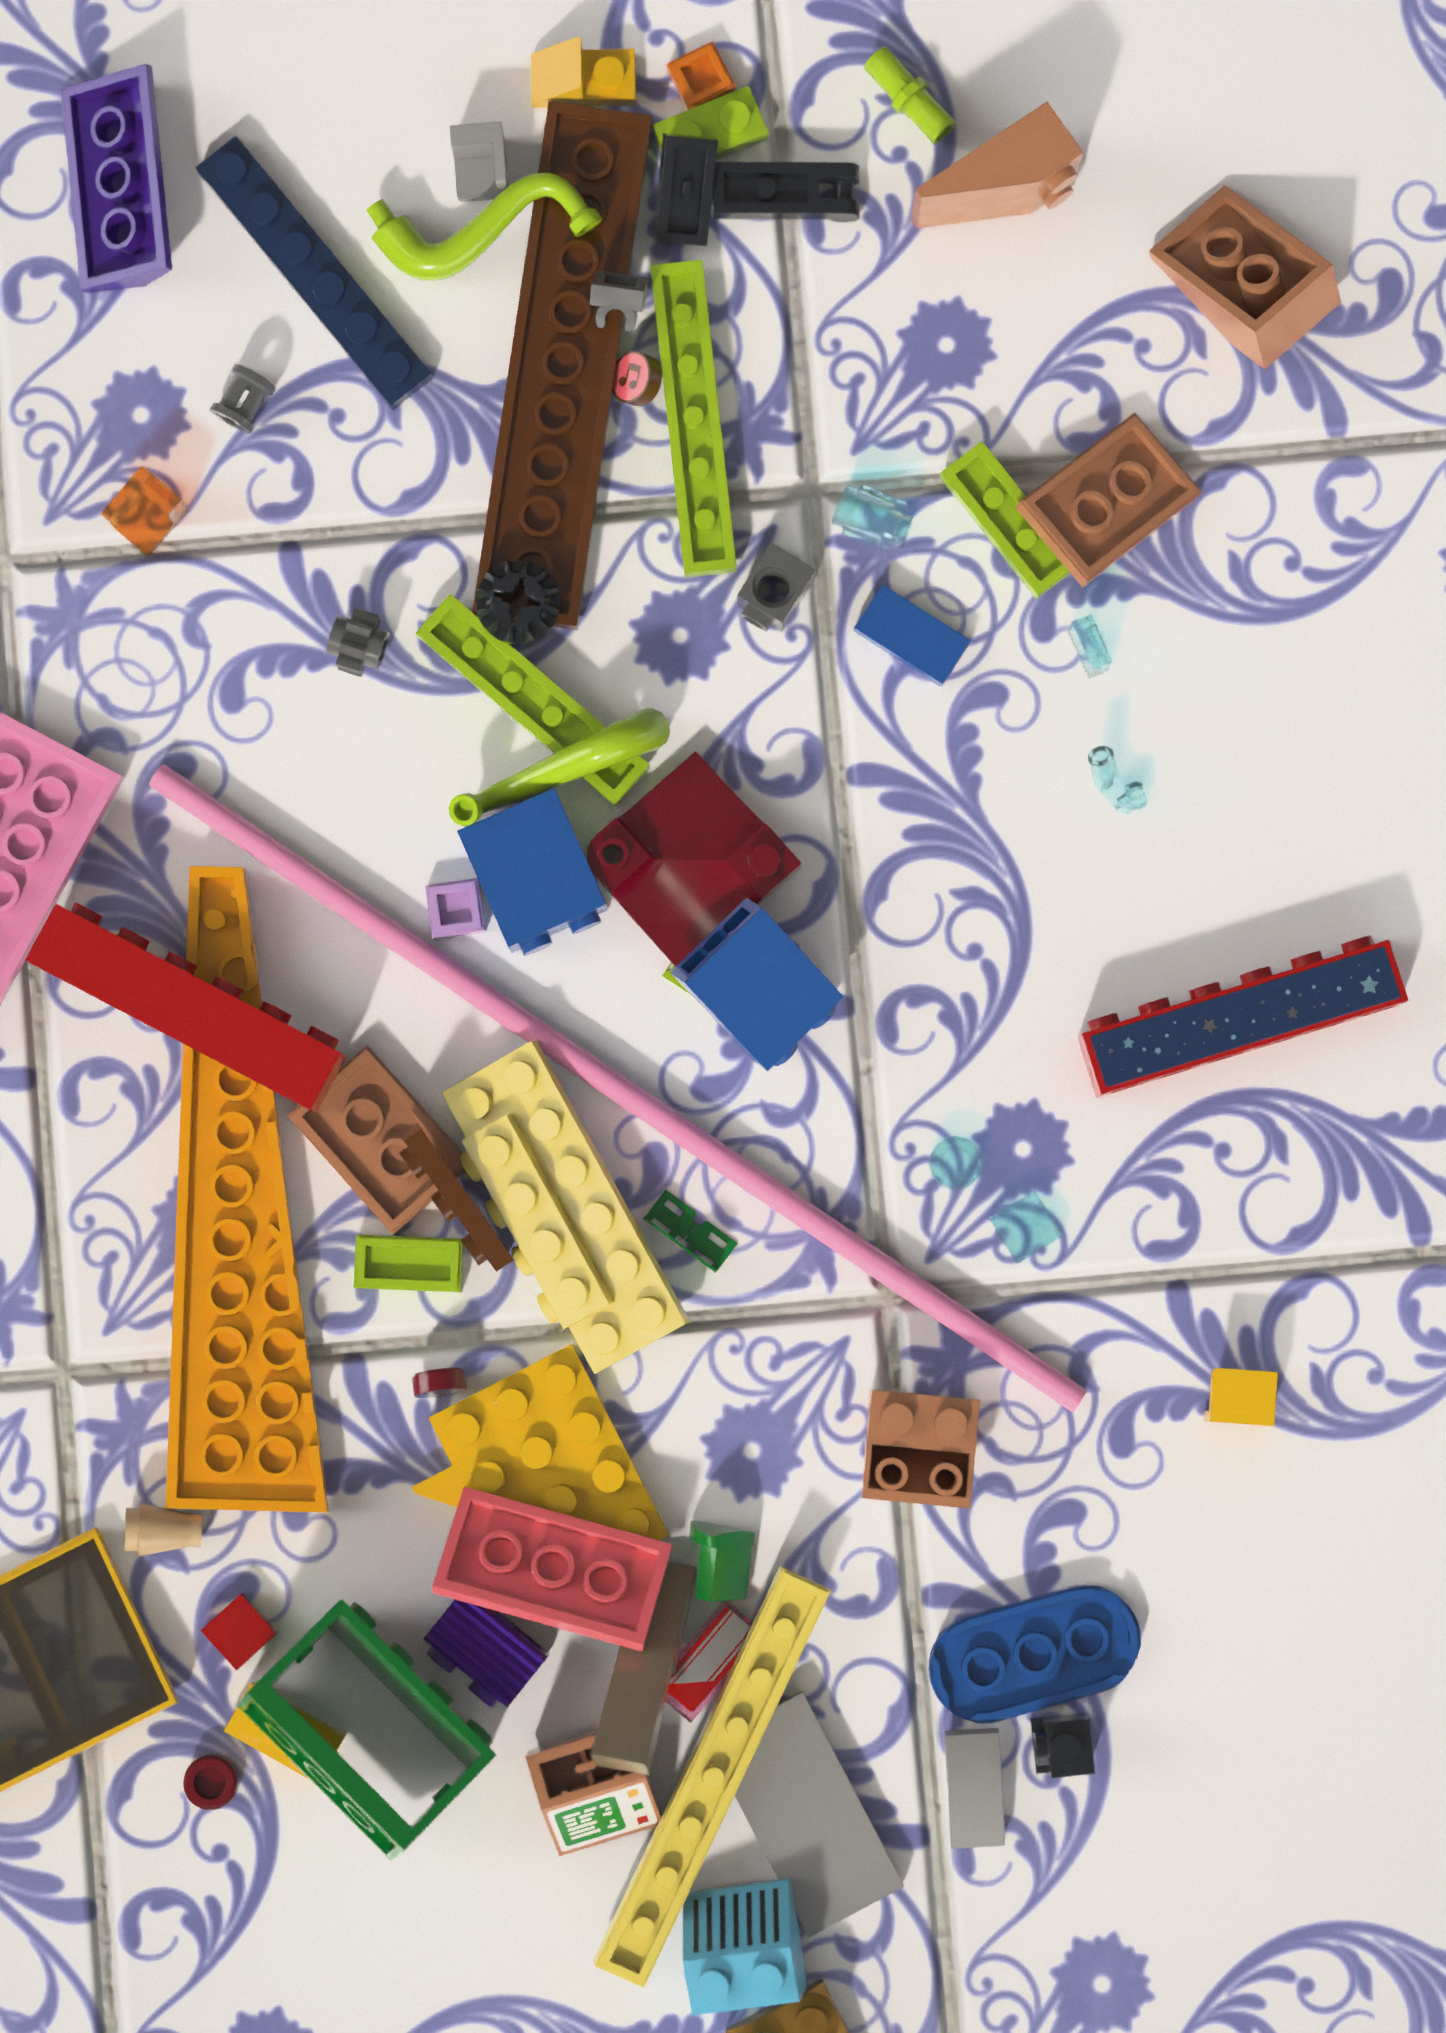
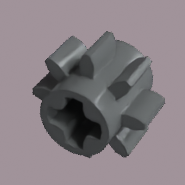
M355 607L351 619L340 615L336 618L328 639L327 653L338 657L335 666L338 667L337 670L362 677L365 666L379 669L390 638L389 631L379 629L381 623L379 615Z

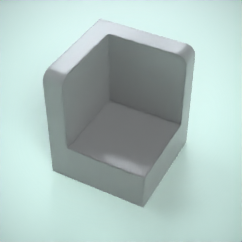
M502 121L449 125L451 149L454 157L457 199L460 202L493 200L508 187L506 147Z

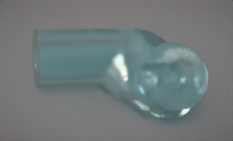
M1097 746L1089 752L1088 762L1094 785L1117 813L1132 815V810L1143 809L1147 805V797L1141 782L1135 780L1127 785H1123L1114 752L1110 747Z

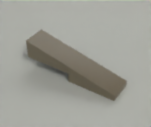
M668 1562L643 1651L624 1646L619 1647L591 1751V1757L597 1766L650 1775L671 1674H675L697 1573L695 1566Z

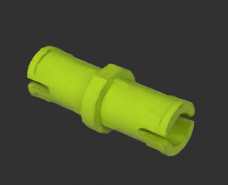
M887 46L880 48L867 60L864 70L889 95L893 101L891 104L893 109L898 114L904 113L910 118L933 145L942 141L954 129L956 121L927 91L928 83L922 77L915 78Z

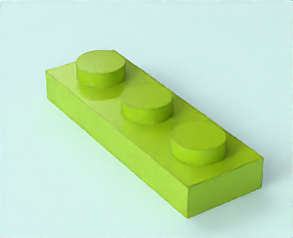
M983 441L940 472L941 480L1036 600L1070 575V572L1015 508L1018 502L1026 495Z

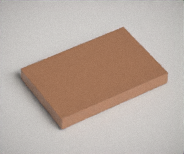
M1133 413L1020 500L1015 508L1083 588L1195 501L1202 491L1138 415Z
M368 1045L341 1067L317 1114L298 1105L287 1115L392 1235H396L433 1201L430 1196L438 1191L427 1173L417 1179L403 1160L399 1152L404 1150L407 1145L400 1134L418 1123L455 1177L459 1179L466 1172L460 1159V1155L463 1153Z

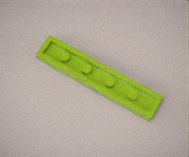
M449 594L417 630L416 636L553 754L605 728L600 721L509 643L502 642L489 634L479 618L453 595ZM637 756L581 778L616 807L650 769V764L642 757Z

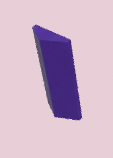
M146 63L60 89L80 291L85 293L145 287L173 270L152 66Z

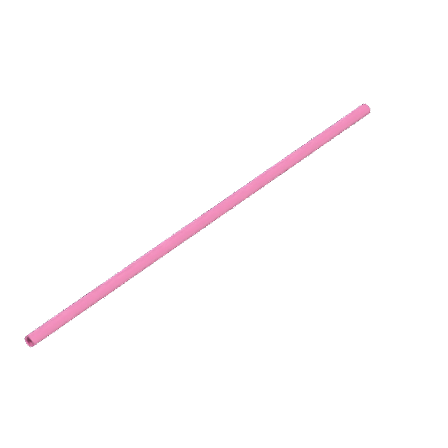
M161 765L155 772L149 783V786L527 1043L537 1040L543 1053L1069 1411L1074 1412L1087 1392L1085 1388L167 765Z

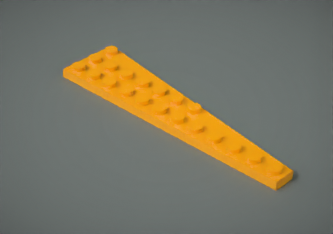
M190 866L186 960L198 966L193 975L211 985L216 976L236 985L245 991L240 1000L259 1009L263 1001L246 871L243 867ZM183 1044L165 1508L329 1512L275 1092Z

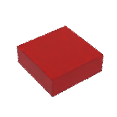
M244 1593L237 1596L200 1630L236 1671L279 1633Z

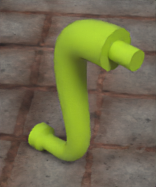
M548 172L534 173L513 182L463 228L446 240L438 243H429L423 239L407 215L395 218L384 199L376 201L366 209L378 228L372 235V240L379 250L401 272L410 277L426 281L446 279L461 272L494 243L527 205L541 197H551L563 206L571 217L570 228L576 237L589 232L602 221V217L597 209L587 207L579 192L568 180Z
M640 709L475 794L468 792L456 795L450 801L448 807L449 815L454 823L460 826H469L476 823L484 813L642 754L658 750L667 743L670 734L669 721L662 712L656 709Z

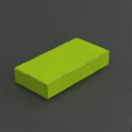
M356 1234L353 1288L462 1293L464 1244L461 1239Z

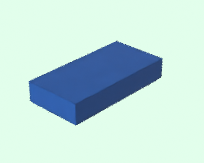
M883 584L853 630L940 687H943L971 643L970 639Z

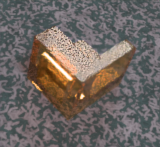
M141 466L104 508L101 515L120 535L144 555L149 556L189 512V509L177 494Z

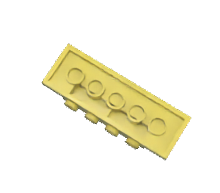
M537 1040L528 1042L442 1092L466 1137L461 1140L466 1152L460 1155L465 1171L474 1182L483 1180L492 1197L486 1201V1208L490 1217L500 1229L508 1226L517 1243V1246L511 1249L516 1265L525 1276L533 1273L543 1292L537 1295V1301L542 1313L549 1322L555 1323L559 1320L563 1329L569 1327L594 1374L690 1322Z

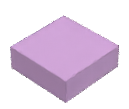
M478 878L425 885L433 940L486 932Z

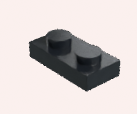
M663 133L653 240L655 242L707 246L718 140L716 138Z

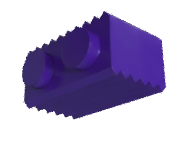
M455 1599L423 1638V1640L431 1645L430 1649L426 1652L428 1657L450 1674L456 1667L473 1680L468 1689L491 1708L498 1701L508 1708L550 1655L546 1649L500 1612Z

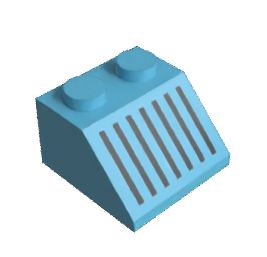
M790 1878L689 1892L683 1904V1966L692 2016L800 2002L808 1987Z

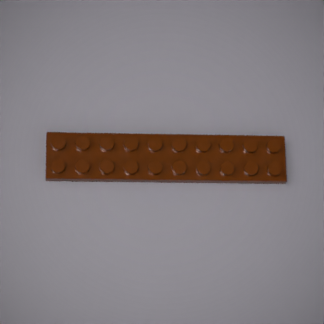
M549 101L538 173L548 172L568 180L579 192L587 207L597 209L602 217V221L589 232L576 237L570 228L571 217L557 200L551 197H541L533 202L476 590L479 588L486 572L501 565L505 560L523 561L528 559L543 569H547L558 586L561 605L558 618L553 627L578 630L624 313L621 310L612 309L607 313L608 317L605 327H597L595 317L599 306L589 305L591 284L597 270L630 275L652 129V115ZM521 581L520 586L516 587L514 595L496 596L502 598V601L509 603L512 615L511 621H515L516 614L519 615L522 607H531V605L540 607V605L534 604L532 600L526 598L524 581ZM475 590V597H474V603H473V610H472V612H473L476 616H478L477 611H476V590Z

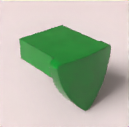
M690 1521L689 1538L693 1542L700 1544L695 1598L709 1602L746 1599L752 1545H754L755 1533L719 1524Z

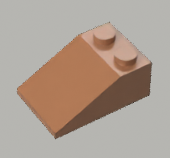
M1046 101L916 188L911 222L918 229L1031 214L1043 205H1046L1049 210L1053 209L1073 194L1072 186L1079 175L1078 170L1083 151Z
M1226 185L1149 250L1150 258L1223 337L1264 370L1341 303L1333 264Z

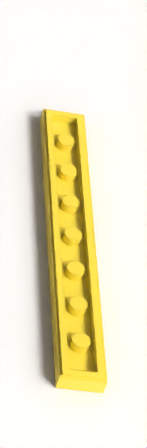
M779 1566L593 1960L596 1967L640 1987H645L831 1592L829 1588L785 1567Z

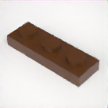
M416 1123L400 1134L407 1147L399 1152V1154L417 1179L427 1173L438 1191L432 1194L430 1198L449 1223L458 1217L469 1234L463 1237L461 1241L478 1266L488 1260L497 1272L514 1259L419 1124Z

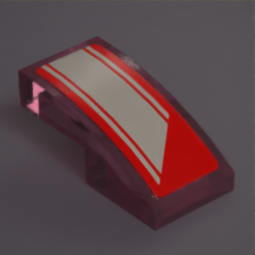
M722 1601L689 1642L680 1650L676 1672L671 1674L666 1702L689 1723L698 1716L723 1687L753 1624L750 1619L729 1601Z

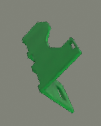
M665 1189L643 1219L716 1273L738 1243L709 1221L704 1222L702 1225L696 1224L693 1220L696 1216L695 1211ZM667 1200L684 1211L681 1216H678L664 1205ZM656 1218L671 1230L670 1233L667 1234L651 1221ZM711 1232L727 1243L724 1249L708 1238ZM680 1236L684 1239L687 1236L685 1241L690 1244L688 1249L675 1240V1238ZM695 1251H700L714 1262L712 1266L694 1254Z

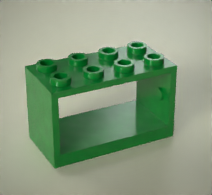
M340 1599L245 1694L237 1707L392 1861L419 1837L497 1754L489 1747L493 1740L484 1728L472 1719L465 1723L450 1708L454 1704V1700L443 1687L433 1680L426 1684L411 1669L416 1663L402 1646L395 1641L387 1645L373 1631L377 1624L363 1607L355 1602L348 1606ZM329 1630L466 1767L451 1784L446 1782L432 1797L434 1801L411 1825L273 1688L296 1663H302L315 1649L313 1646Z

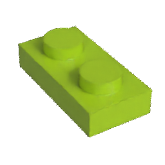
M749 85L652 125L653 133L661 150L663 133L716 138L718 140L716 160L769 139L768 129Z

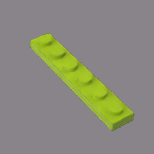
M693 260L650 265L684 577L737 572L703 261Z

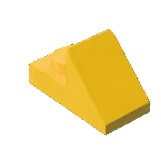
M575 37L532 53V108H548L549 101L589 107L636 106L635 49L582 50L581 37Z

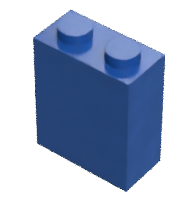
M555 788L457 830L511 953L521 949L524 956L533 954L553 944L550 937L553 934L569 927L572 934H577L602 922L599 914L608 911L606 902Z
M745 898L670 972L737 1045L767 1072L773 1066H779L789 1060L797 1050V1042L811 1029L824 1025L835 1013V1005L844 997L761 906L748 898Z

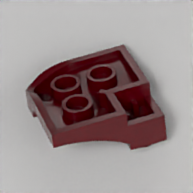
M696 751L629 810L613 819L590 841L587 849V861L595 878L674 967L745 898L762 906V903L802 867L801 861L774 831L727 786ZM610 846H617L624 853L622 860L617 864H609L603 858L604 851Z

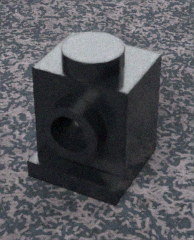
M1084 1713L1030 1718L1036 1774L1048 1773L1051 1778L1095 1774L1090 1721Z

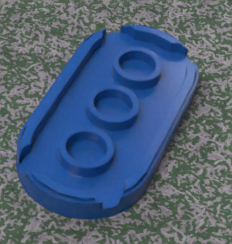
M1074 1585L970 1614L949 1624L939 1634L930 1652L928 1664L930 1683L939 1701L956 1716L979 1724L995 1723L1114 1688L1129 1674L1135 1660H1137L1141 1647V1632L1134 1612L1118 1595L1096 1585Z

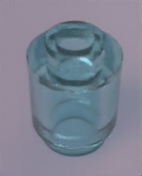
M863 484L859 489L847 485L835 510L832 524L843 528L842 534L889 552L894 543L899 546L904 545L914 517L906 514L909 505L907 502Z

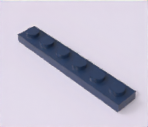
M236 135L195 167L198 175L392 411L433 379L432 373Z

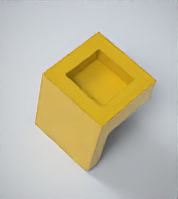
M1214 1368L1211 1371L1209 1411L1204 1410V1421L1274 1426L1278 1372Z

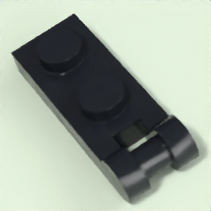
M716 162L713 189V219H829L835 222L856 221L860 218V202L854 199V186L860 183V167L851 162ZM818 184L833 185L834 198H818Z

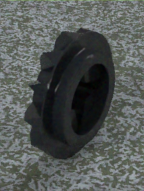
M528 559L523 561L505 560L501 565L486 572L484 579L476 590V611L481 624L489 634L505 643L527 644L540 639L554 626L560 612V593L554 579L547 569H543ZM524 581L526 598L532 600L534 604L540 605V607L534 605L522 607L519 615L516 614L515 622H511L512 615L509 603L502 601V598L496 596L514 595L516 587H519L520 582Z

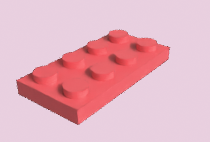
M464 1487L435 1575L432 1593L643 1651L673 1544Z

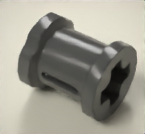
M234 364L231 370L234 376L220 402L212 403L209 411L231 427L251 434L254 428L251 422L265 396L273 395L276 387L253 370L239 364ZM248 390L249 393L241 407L237 408L236 405L244 391Z

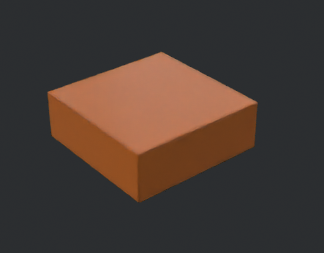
M713 41L666 64V70L687 110L736 91V85Z

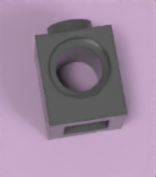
M770 542L737 595V606L744 609L741 616L747 622L767 632L770 626L782 633L814 582L816 569ZM774 580L783 583L789 592L787 597L779 603H768L763 600L758 591L765 582Z

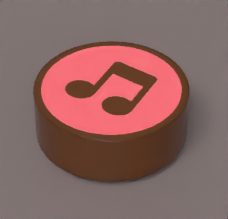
M629 351L623 354L616 363L612 391L614 396L621 402L637 407L650 403L659 392L662 382V370L657 359L638 351Z

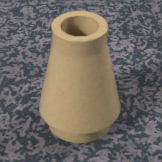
M139 1503V1508H126L124 1551H137V1556L139 1557L186 1547H201L202 1514H188L145 1503Z

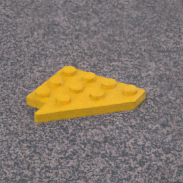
M573 1344L428 1417L452 1466L412 1486L414 1493L458 1507L463 1488L468 1487L659 1541L670 1536Z

